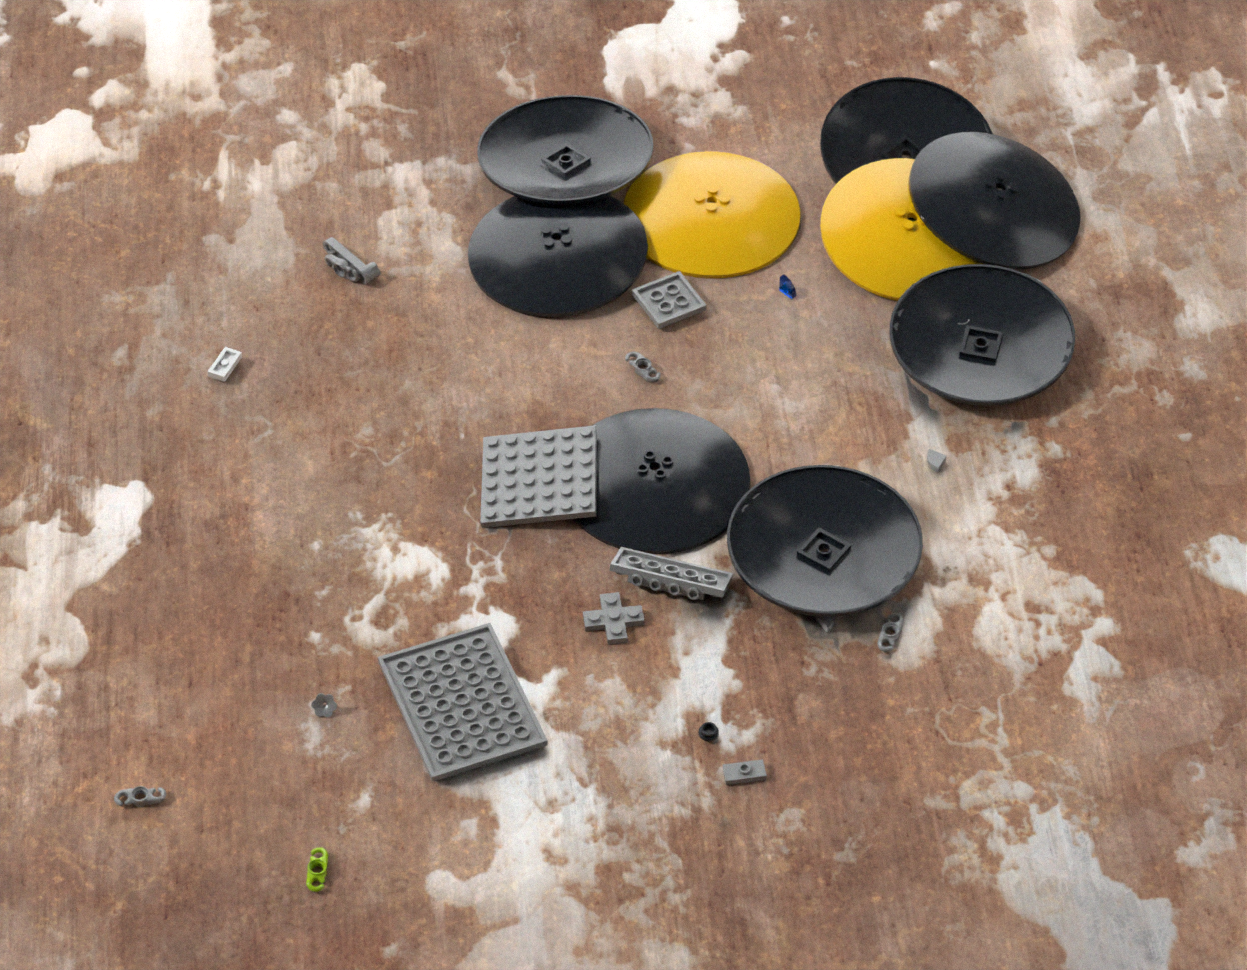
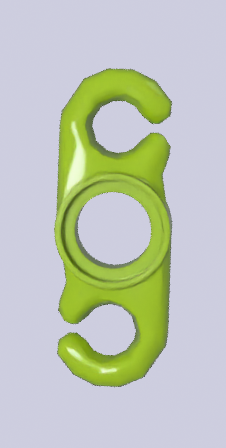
M322 847L314 848L311 851V855L322 853L323 856L320 858L311 856L308 864L306 886L312 892H319L324 888L323 883L327 875L328 852ZM316 866H320L323 868V870L319 873H314L312 871V869ZM315 881H320L322 883L317 887H314L312 885V883Z

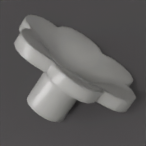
M319 693L311 704L312 708L315 709V714L319 717L323 715L330 717L333 711L337 709V703L331 694Z

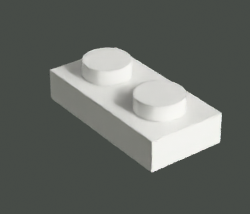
M225 347L208 370V377L225 382L241 360L242 352Z

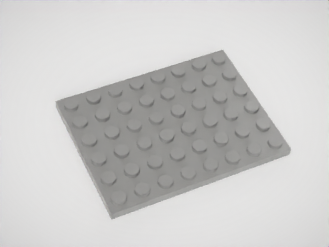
M491 623L378 657L379 666L432 782L548 745V740Z

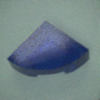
M783 274L780 277L779 290L793 299L796 297L795 287L791 280Z

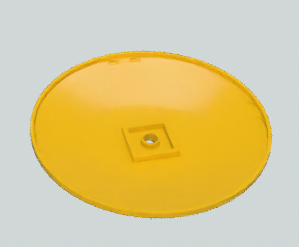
M693 152L661 161L646 170L634 181L624 199V204L636 214L645 229L648 242L647 259L675 273L680 271L682 275L697 278H730L764 268L788 250L797 236L800 225L798 199L791 186L781 175L754 159L726 152Z
M908 158L872 162L844 176L827 196L820 221L821 238L824 247L840 272L861 288L878 296L897 301L909 287L931 273L953 266L983 264L947 246L921 220L914 208L909 192V174L915 159ZM908 218H914L916 221L912 222Z

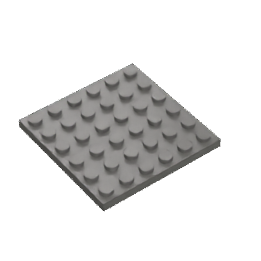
M596 425L483 437L481 527L487 528L595 517L597 482Z

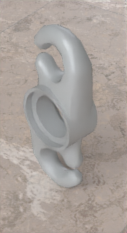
M332 254L325 256L326 264L328 266L332 265L338 276L352 282L359 280L358 272L356 270L352 271V267H350L346 260Z
M629 352L625 356V360L629 361V364L635 368V373L647 382H656L660 379L661 373H657V370L651 366V361L639 352ZM630 357H636L637 359L630 360ZM640 365H646L647 368H646V369H640L638 366H640ZM651 373H657L656 377H651L649 375Z
M891 613L888 615L886 624L883 625L877 642L881 651H892L895 641L899 639L904 623L903 617L900 614ZM896 618L899 621L893 623L890 621V619ZM893 630L896 634L888 635L885 631ZM887 642L891 644V646L885 647L882 645L883 643Z
M137 786L131 789L120 790L116 793L114 801L117 805L122 806L123 802L119 798L125 796L128 798L125 801V805L133 804L136 807H144L161 803L166 798V791L159 787L157 790L161 793V796L154 797L155 788L147 789L144 786ZM142 793L146 795L142 800L135 799L137 794Z

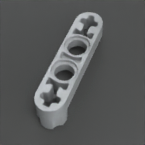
M330 237L323 241L325 251L328 254L346 260L350 267H352V271L356 270L358 272L359 281L363 284L381 275L380 269L375 262L365 265L335 238Z

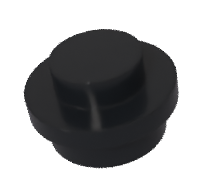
M705 722L699 728L698 734L704 741H714L719 736V729L714 723Z

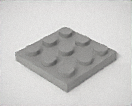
M680 271L632 289L633 297L658 329L706 311V304Z

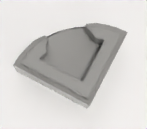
M929 449L927 460L934 471L938 472L946 461V455Z
M815 616V620L826 632L833 628L835 616Z

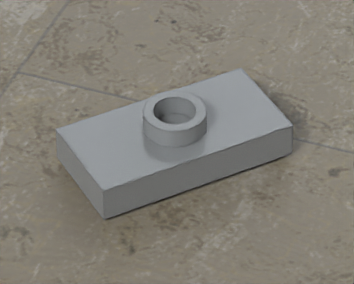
M763 759L722 765L726 785L767 779Z

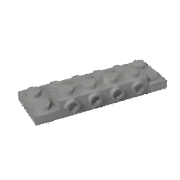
M621 547L610 564L609 570L619 575H628L627 582L632 583L634 586H646L655 591L663 590L670 592L672 595H684L692 600H703L706 594H710L712 597L723 598L733 580V573L624 547Z

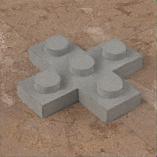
M619 592L600 594L601 610L583 611L585 632L605 630L608 645L628 643L626 627L644 625L642 605L622 607Z

